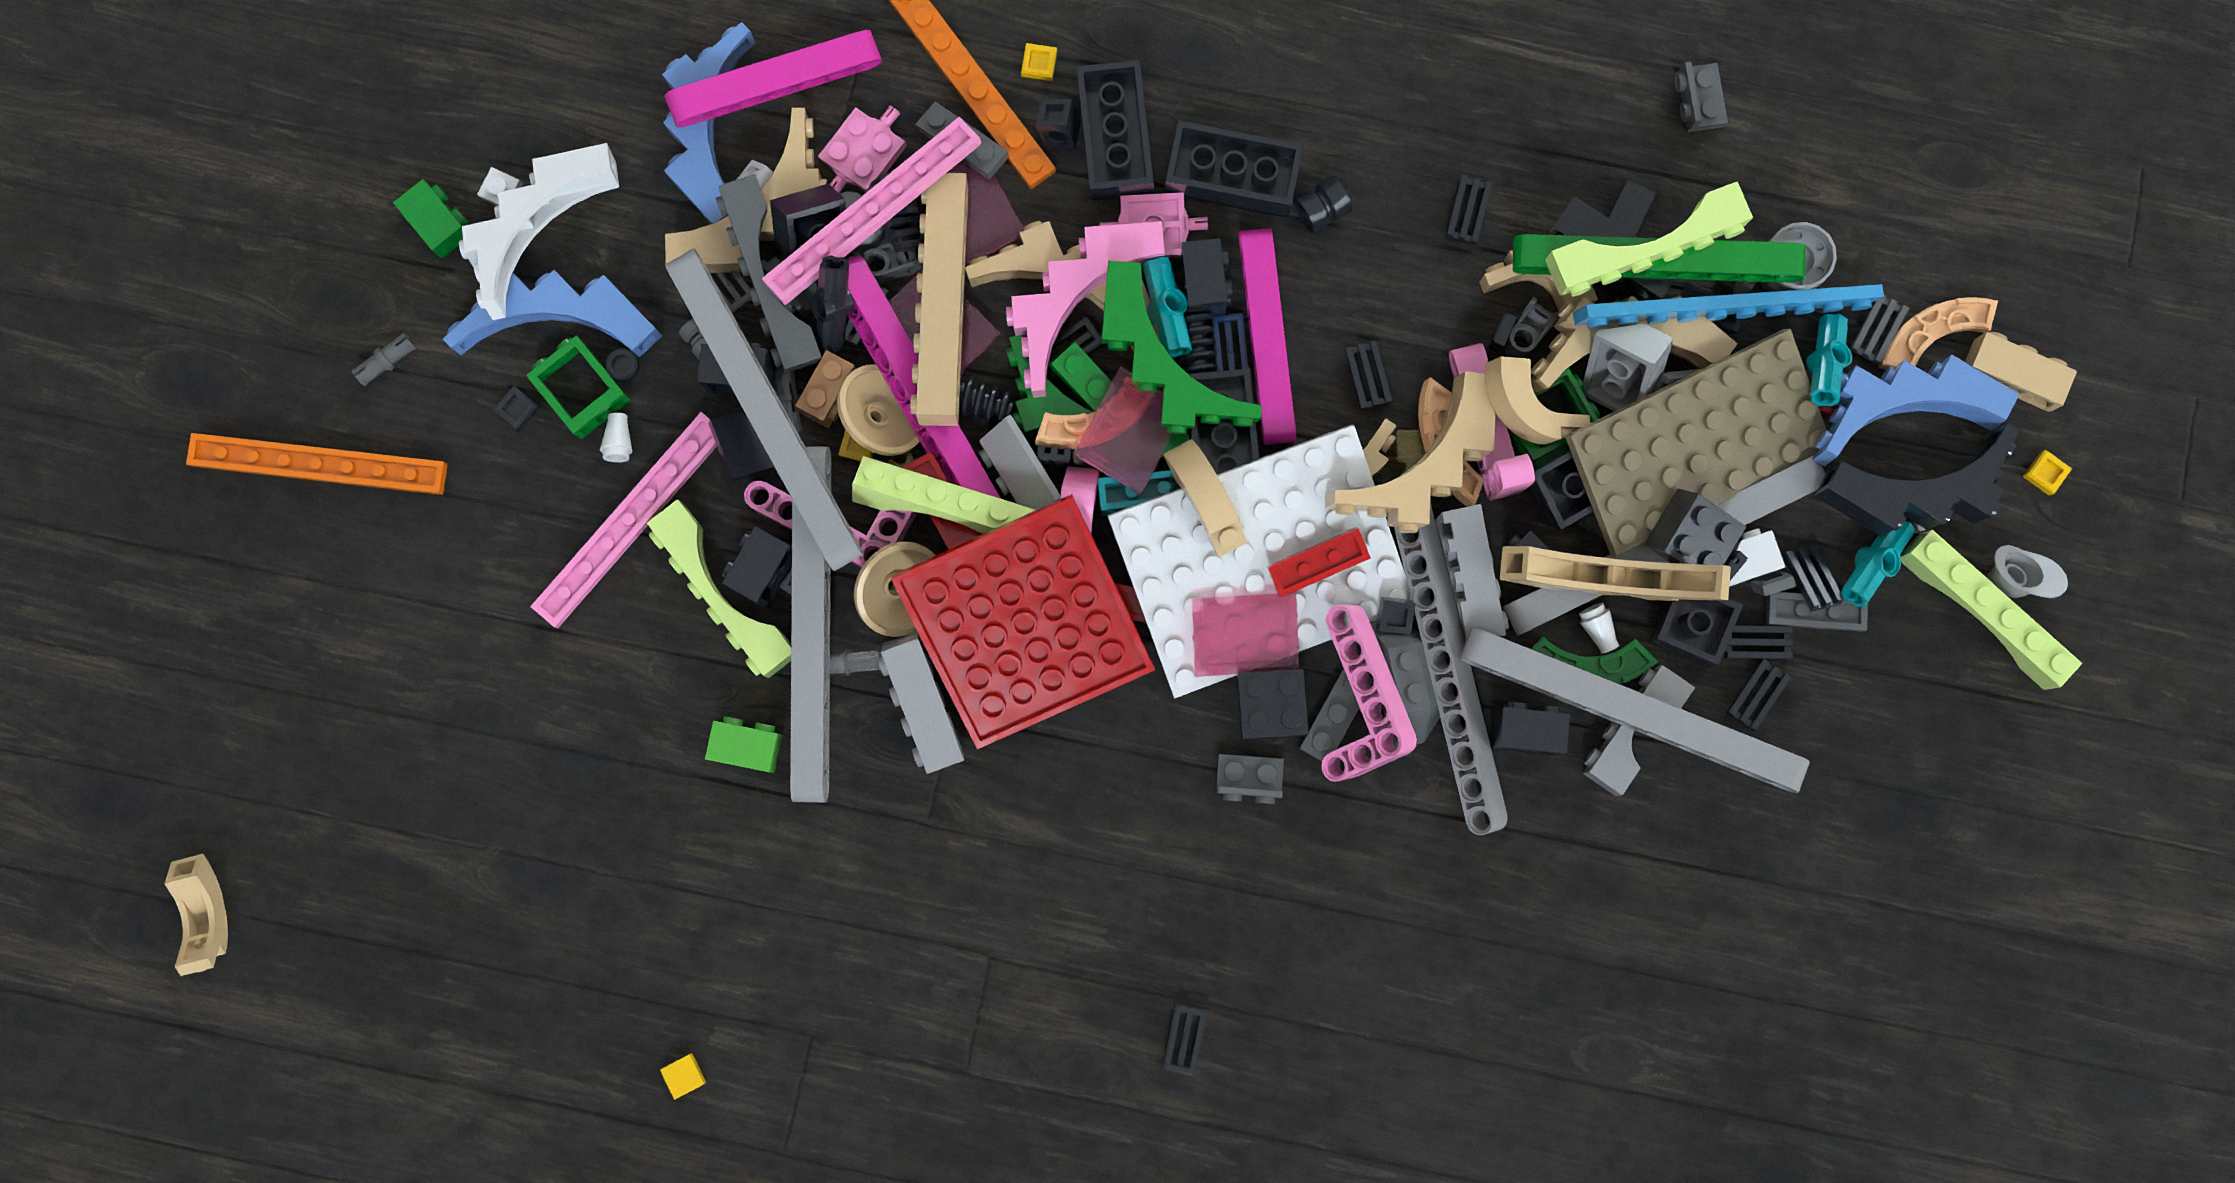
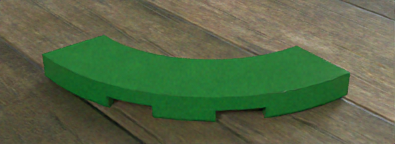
M1542 637L1530 648L1617 684H1623L1639 677L1658 662L1636 639L1631 640L1627 645L1613 653L1595 657L1578 656L1566 652L1550 643L1545 637Z

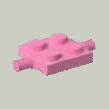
M889 106L878 120L869 117L855 107L818 155L820 161L835 172L836 177L830 183V186L838 193L846 184L857 186L867 193L871 189V182L877 177L886 174L907 147L906 142L895 135L889 128L900 115L898 110Z
M1184 192L1120 196L1121 213L1118 222H1100V226L1162 221L1164 257H1168V259L1180 258L1181 242H1186L1189 231L1208 230L1207 217L1188 218L1184 208Z

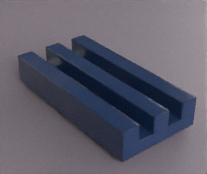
M1243 313L1213 316L1211 319V326L1214 327L1212 337L1215 339L1213 347L1217 354L1214 356L1215 364H1218L1216 372L1223 371L1218 323L1224 322L1228 369L1235 370L1231 322L1233 321L1237 323L1241 369H1248Z

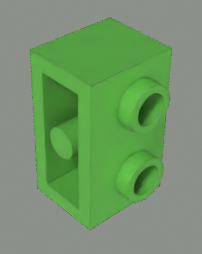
M725 716L723 722L713 721L705 760L775 773L783 737L781 734L774 733L775 726L756 723L755 729L743 727V720Z

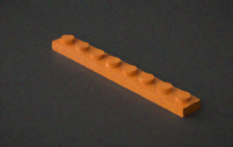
M888 0L994 142L1008 151L1009 162L1030 190L1056 172L1055 166L929 0Z
M191 433L186 464L192 467L443 495L448 466L443 461Z

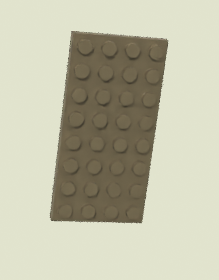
M1783 329L1565 435L1610 555L1618 556L1646 542L1678 488L1698 493L1717 506L1735 497L1738 492L1817 454L1819 449L1815 445L1819 437L1826 430L1818 405L1810 401L1811 385L1791 329Z

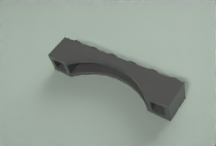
M756 174L718 186L721 196L715 197L721 216L728 214L732 226L726 229L732 246L739 245L743 257L737 258L743 277L750 275L754 287L748 290L754 307L761 305L764 318L759 319L765 337L772 336L776 348L770 349L776 368L783 366L784 372L787 374L819 363L822 357L811 327L787 310L762 280L765 275L760 261V238L768 211Z

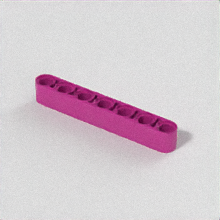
M863 30L677 87L668 91L664 97L675 126L679 128L686 127L869 70L878 66L882 59L871 30Z
M1262 228L1239 231V246L1258 405H1262L1260 426L1263 445L1296 442L1295 419L1272 229Z

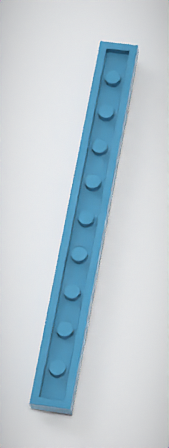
M1882 284L1587 304L1573 312L1574 325H1587L1588 329H1599L1608 326L1607 323H1617L1618 327L1636 325L1638 321L1647 320L1648 325L1666 323L1668 319L1677 318L1678 323L1695 321L1698 319L1697 317L1707 316V321L1721 320L1731 314H1736L1737 319H1744L1756 316V313L1765 312L1766 317L1782 315L1788 310H1794L1795 315L1811 313L1816 308H1823L1824 313L1842 310L1845 306H1851L1853 311L1871 308V303L1883 298L1884 293Z

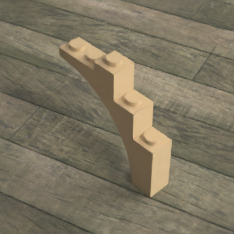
M805 107L792 108L790 132L783 156L771 178L761 188L768 212L762 226L760 241H775L770 200L827 184V179L821 178L818 168L809 169L814 168L815 165L814 150L809 149V138H814L813 118H808ZM727 216L714 224L692 231L665 234L666 264L694 248L710 273L742 272L737 258L743 257L739 245L732 246L726 229L732 226L729 217Z
M1036 221L1025 226L1024 231L1020 232L1021 246L1017 247L1016 244H1012L1002 248L999 251L1000 254L993 257H978L969 263L970 266L965 267L971 287L996 280L1018 278L1043 281V272H1049L1048 262L1087 259V257L1080 258L1079 245L1070 248L1067 251L1068 254L1063 255L1050 222L1042 223L1041 221ZM1142 280V292L1147 311V306L1151 300ZM1106 281L1095 287L1086 296L1103 311ZM1151 322L1153 329L1157 335V338L1160 341L1157 326Z
M1585 296L1575 301L1568 300L1558 311L1557 315L1560 318L1554 325V328L1560 334L1549 345L1552 351L1547 358H1541L1531 370L1533 375L1531 385L1535 392L1549 388L1565 369L1584 355L1591 353L1594 337L1598 330L1618 327L1617 323H1607L1608 326L1599 329H1588L1587 325H1574L1573 312L1587 304H1594ZM1630 296L1621 301L1617 299L1613 303L1630 302L1638 300L1635 297ZM1705 316L1697 317V320L1686 323H1678L1677 318L1668 319L1666 323L1648 325L1647 320L1638 321V324H1646L1674 338L1669 353L1688 361L1698 369H1703L1729 356L1738 344L1714 323L1707 321Z
M1465 371L1454 378L1451 404L1444 425L1430 449L1412 468L1398 478L1382 485L1356 490H1334L1325 495V508L1335 509V513L1339 515H1354L1355 511H1366L1368 517L1374 518L1387 517L1388 513L1387 526L1398 527V532L1417 533L1419 528L1430 524V493L1431 496L1435 497L1451 496V492L1462 488L1463 460L1480 461L1483 460V456L1494 452L1495 410L1487 393L1485 373Z
M1503 546L1500 580L1549 590H1578L1598 595H1628L1647 600H1728L1731 567L1725 565L1621 560L1570 554L1530 546Z

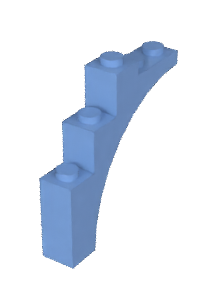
M741 22L736 27L733 26L727 29L722 35L721 40L713 47L704 49L699 54L698 60L695 63L685 54L682 58L673 60L662 75L668 85L675 89L732 71L739 59L756 42L750 30ZM669 112L667 119L663 123L686 151L683 154L675 155L669 161L668 167L664 171L711 224H714L728 216V214L721 216L715 197L721 196L718 186L725 184L719 173L714 152L713 124L715 118L679 128L675 126L672 115Z
M553 270L550 274L546 273L541 276L535 283V288L532 291L515 273H512L506 294L505 318L492 320L487 310L481 309L477 302L472 307L471 313L464 320L455 322L448 329V334L443 340L450 348L462 355L480 340L502 329L526 322L555 320L578 323L598 329L622 342L640 357L662 335L604 275L599 279L596 278L586 285L584 293L580 296Z
M1952 354L1941 363L1935 362L1928 373L1903 360L1894 369L1889 367L1881 379L1856 365L1847 374L1842 373L1840 399L1835 404L1837 408L1829 419L1833 424L1829 431L1825 430L1816 442L1815 447L1819 450L1813 460L1825 467L1840 454L1851 436L1859 429L1875 420L1897 413L1915 411L1946 413L1968 419L1992 430L2007 420L2019 393Z

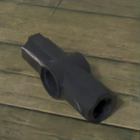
M830 255L822 258V263L819 267L818 294L811 297L812 312L817 319V346L821 351L827 350L831 353L842 351V347L845 344L846 316L852 314L854 310L853 298L848 290L849 262L844 257Z

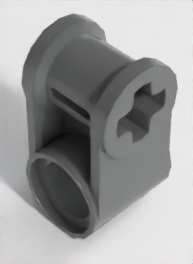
M915 237L899 238L898 240L899 242H904L916 239ZM891 243L869 249L862 256L868 267L874 261H880L885 264L881 271H871L878 284L910 276L923 270V263H919L916 250L906 251L909 258L907 260L905 253H896Z
M1533 296L1509 334L1504 345L1506 355L1513 358H1526L1559 317L1557 315L1558 312L1552 313L1537 303L1538 299ZM1514 337L1524 338L1528 347L1521 348L1517 346Z

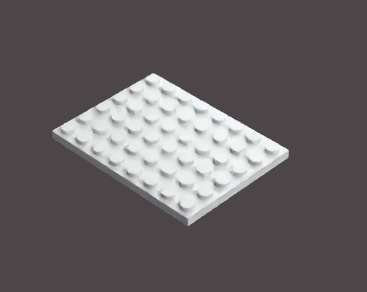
M1354 425L1346 426L1217 474L1240 519L1238 521L1248 541L1220 557L1215 553L1195 509L1182 488L1107 515L1174 698L1331 640L1332 638L1326 624V614L1333 606L1359 605L1365 610L1369 621H1375L1378 617L1381 597L1412 600L1406 575L1390 528L1387 526L1386 517H1368L1366 511H1355L1354 515H1339L1335 513V509L1325 508V495L1334 490H1356L1375 486ZM1355 527L1359 528L1371 559L1282 598L1278 596L1266 566ZM1345 613L1344 615V622L1346 626L1349 624V617L1347 613Z

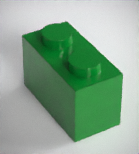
M422 179L394 201L393 204L429 248L440 258H444L459 246V241L463 240L462 226L469 222L457 208L451 211L445 203L449 200L448 196L437 184L431 187Z
M1070 342L1048 363V366L1090 411H1096L1118 390L1076 342Z

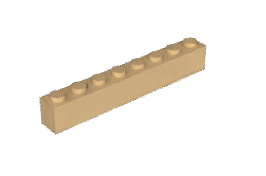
M946 173L921 193L922 204H926V214H920V233H925L924 243H919L918 260L919 263H923V273L917 274V292L922 293L921 303H916L915 319L916 323H920V333L914 334V353H919L918 364H913L912 381L917 383V395H911V414H916L919 425L958 426L969 190L966 173Z

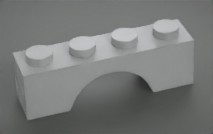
M1663 665L1654 667L1653 670L1648 668L1638 682L1641 685L1638 692L1680 709L1695 689L1694 686ZM1612 721L1602 735L1605 741L1599 750L1594 748L1585 759L1584 764L1587 767L1583 774L1614 796L1624 794L1641 768L1632 752V736L1635 730Z

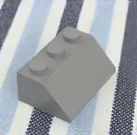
M1646 324L1598 330L1594 337L1583 381V394L1585 397L1612 411L1619 410L1651 394L1661 373L1664 372L1674 338Z
M1011 415L1005 417L980 440L983 450L978 453L988 469L992 466L996 469L999 477L995 481L1004 496L1010 493L1016 504L1035 510L1060 499L1059 492Z

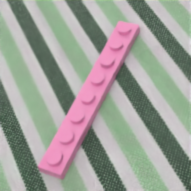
M958 117L762 278L764 284L784 305L788 304L819 278V267L822 263V258L830 255L845 257L982 144L980 137Z
M702 412L699 413L530 606L553 627L559 628L644 531L648 526L647 522L658 515L717 447L708 424L710 419Z

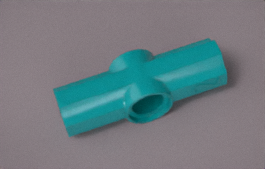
M1168 257L1148 260L1142 265L1151 300L1147 306V315L1150 321L1157 326L1160 342L1171 358L1186 355L1192 351L1183 314L1187 310L1188 301L1183 292L1177 289L1171 261H1169Z
M1826 314L1819 319L1816 351L1807 357V366L1812 374L1810 401L1818 406H1833L1839 402L1843 368L1851 364L1852 361L1851 351L1846 345L1848 319L1841 314Z
M1905 521L1897 531L1893 530L1881 537L1877 536L1871 546H1864L1858 550L1855 557L1856 569L1841 591L1846 601L1856 607H1865L1885 577H1893L1898 573L1901 567L1900 554L1916 531L1910 522Z

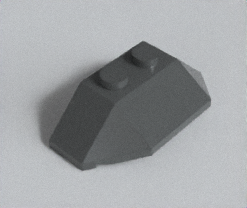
M1377 620L1370 621L1416 734V745L1424 743L1440 719V713L1420 632L1411 628L1410 635L1380 632L1376 629ZM1382 704V709H1383V713H1384V717H1385V716H1386V708H1385V706ZM1394 734L1393 743L1395 747L1398 748L1399 741L1397 736Z

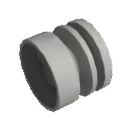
M1808 222L1792 223L1781 228L1769 242L1804 244L1806 250L1805 280L1792 283L1760 282V284L1767 292L1816 289L1833 272L1837 260L1836 246L1831 236L1820 226Z

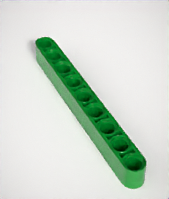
M1518 235L1513 238V272L1518 274L1551 275L1545 261L1551 251L1582 239L1596 244L1619 247L1640 245L1659 238ZM1714 240L1713 244L1700 250H1695L1694 246L1682 250L1684 254L1671 261L1664 262L1663 258L1652 262L1653 266L1639 273H1633L1632 269L1621 273V276L1625 278L1792 283L1805 280L1806 250L1805 245L1801 243Z

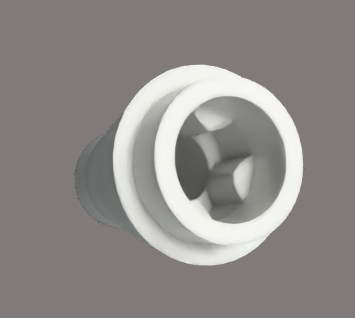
M608 414V422L600 447L603 459L606 461L626 462L629 460V454L633 452L627 423L628 416L626 414Z
M1603 603L1588 607L1579 613L1582 619L1580 624L1598 646L1601 654L1619 647L1610 609H1606Z

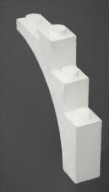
M607 143L532 159L534 172L529 174L531 185L498 192L499 206L494 208L496 219L462 226L463 240L459 241L462 257L469 259L474 267L476 278L480 283V289L476 290L478 304L481 309L487 310L492 320L506 317V294L511 275L521 254L535 235L553 218L572 205L595 194L619 187L616 161Z

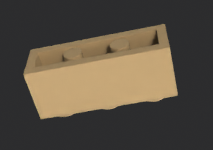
M1986 332L1974 339L1965 360L1967 364L2019 393L2018 399L2050 412L2064 405L2077 373L2076 370L2067 367L2068 364L2065 361L2057 358H2046L2037 354L2038 351L2035 348L2027 345H2016L2007 341L2008 338L2005 335L1997 332Z

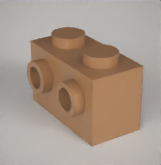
M826 350L795 407L804 416L829 428L831 423L839 418L837 408L839 388L844 379L857 368L854 364Z

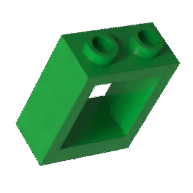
M576 335L574 338H567L557 346V351L550 357L538 360L531 367L532 371L526 376L570 431L582 440L606 421L608 414L616 413L630 402L631 399L608 373L607 369L586 343ZM581 353L609 387V390L572 418L543 381L577 354Z
M1569 368L1564 370L1549 388L1539 392L1533 390L1535 396L1539 397L1560 386L1575 414L1590 415V423L1600 418V413L1595 404L1591 401L1588 402L1582 392L1584 391V386L1581 379L1576 374L1572 375ZM1508 429V433L1520 454H1528L1531 462L1567 442L1566 438H1561L1541 448L1539 444L1522 439Z

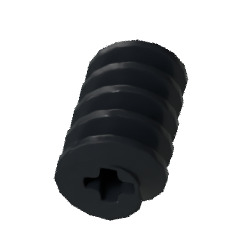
M1193 313L1184 315L1192 351L1186 355H1181V358L1177 360V364L1187 374L1207 373L1217 369L1218 364L1208 362V359L1217 355L1216 351L1207 350V346L1215 344V339L1206 337L1207 333L1214 331V327L1204 324L1205 321L1213 318V314Z
M961 371L959 409L962 406V414L967 417L974 411L975 420L980 421L986 415V423L990 426L997 419L999 424L1005 417L1009 415L1013 417L1012 412L1015 411L1019 394L1014 400H1011L1010 389L1007 388L1002 396L998 395L997 384L990 391H987L986 380H983L976 387L974 386L975 376L973 375L965 383L963 382V372Z

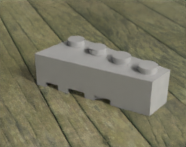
M1481 504L1442 512L1435 519L1464 641L1466 643L1471 628H1477L1502 638L1506 635L1505 630L1509 628L1506 612L1501 610L1500 606L1501 590L1498 580L1495 579L1493 557L1489 548Z
M916 631L912 634L884 642L881 649L882 657L877 659L883 676L890 675L894 687L889 688V692L895 707L901 705L905 717L900 719L907 737L913 736L916 748H913L912 752L917 766H924L926 773L929 774L964 761V753L949 712L946 713V704L940 686L934 681L933 677L935 675L929 655L923 652L922 640Z

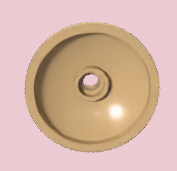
M877 365L859 367L844 379L837 396L838 413L846 431L858 444L874 453L894 456L908 452L920 442Z
M913 542L893 543L875 552L862 566L854 588L855 606L864 623L875 632L885 636L899 637L916 632L917 630L894 584L888 587V584L891 581L892 575L936 555L926 547Z

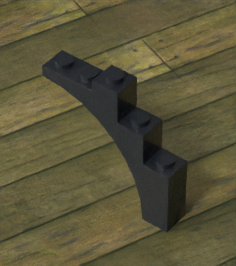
M2008 423L1993 431L1980 451L1964 467L1954 473L1935 479L1919 481L1887 479L1863 472L1842 461L1827 470L1814 497L1880 537L1893 530H1899L1906 518L1926 530L1940 524L1944 525L1951 518L1953 512L1975 524L1986 518H1992L2001 506L1999 499L2004 489L1995 483L2003 473L2001 466L2004 460L2013 453L2016 447L2014 440L2019 429Z

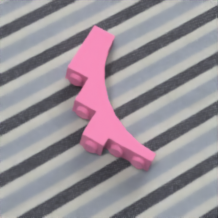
M1162 221L1084 227L1085 238H1079L1080 258L1087 257V259L1048 262L1049 272H1043L1044 292L1050 293L1011 296L1012 307H1006L1007 325L1014 326L1015 336L1027 335V337L1021 338L1023 357H1029L1030 369H1024L1025 389L1031 388L1033 398L1046 397V372L1053 344L1063 323L1076 305L1095 287L1106 281L1108 260L1134 262L1143 265L1148 260L1164 257Z

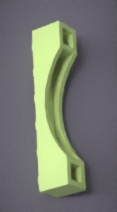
M1737 181L1706 193L1697 203L1686 222L1673 232L1655 241L1634 246L1617 247L1596 244L1582 239L1551 251L1545 261L1559 295L1571 293L1572 297L1587 292L1591 289V284L1602 281L1603 285L1612 283L1622 277L1621 273L1631 269L1633 273L1644 271L1653 266L1652 262L1663 258L1664 262L1676 259L1683 255L1682 250L1694 246L1695 250L1703 249L1713 244V239L1725 235L1726 239L1735 237L1745 231L1744 226L1753 216Z
M865 456L861 460L852 483L853 502L882 511L899 510L930 514L965 525L982 534L1035 511L1032 508Z
M677 499L647 522L652 529V532L649 533L650 538L659 549L665 547L671 554V557L668 559L669 563L678 574L684 572L691 581L687 584L688 588L698 600L703 597L710 605L706 611L717 625L723 623L729 630V633L726 634L727 639L736 650L742 648L749 657L745 662L756 676L761 673L763 676L770 678L791 661V643L779 628L759 623L744 616L734 609L721 595L706 565L703 548L704 529L684 503Z
M1934 530L1917 535L1900 554L1901 562L1918 578L1952 598L1980 620L2006 647L2019 668L2043 690L2062 687L2082 664Z

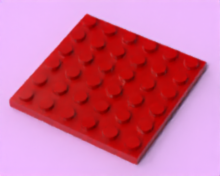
M1073 494L891 576V580L977 749L1155 671L1153 662Z

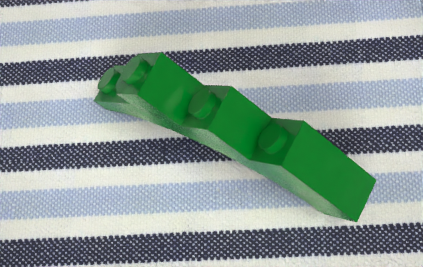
M1108 260L1101 344H1108V349L1116 351H1127L1128 346H1134L1131 385L1137 386V391L1154 393L1157 392V387L1163 388L1160 427H1167V433L1186 434L1187 429L1194 428L1195 417H1201L1200 422L1208 424H1220V419L1233 420V425L1245 427L1253 426V421L1258 422L1261 419L1262 405L1236 401L1210 390L1190 377L1168 354L1157 338L1147 315L1142 292L1141 263Z
M1023 336L1009 337L1011 347L1007 348L1006 351L1011 367L1018 366L1021 377L1015 379L1020 397L1027 395V398L1016 401L1018 411L1012 412L1019 429H1024L1026 438L1038 434L1045 412L1056 415L1093 413V411L1083 408L1063 395L1047 378L1046 397L1033 398L1031 388L1025 389L1024 369H1030L1029 357H1023L1021 341ZM1160 421L1136 422L1121 435L1107 442L1086 448L1071 449V454L1075 450L1109 445L1110 449L1105 450L1108 465L1110 468L1116 467L1118 475L1166 461L1164 453L1190 439L1187 431L1186 434L1167 433V427H1160Z

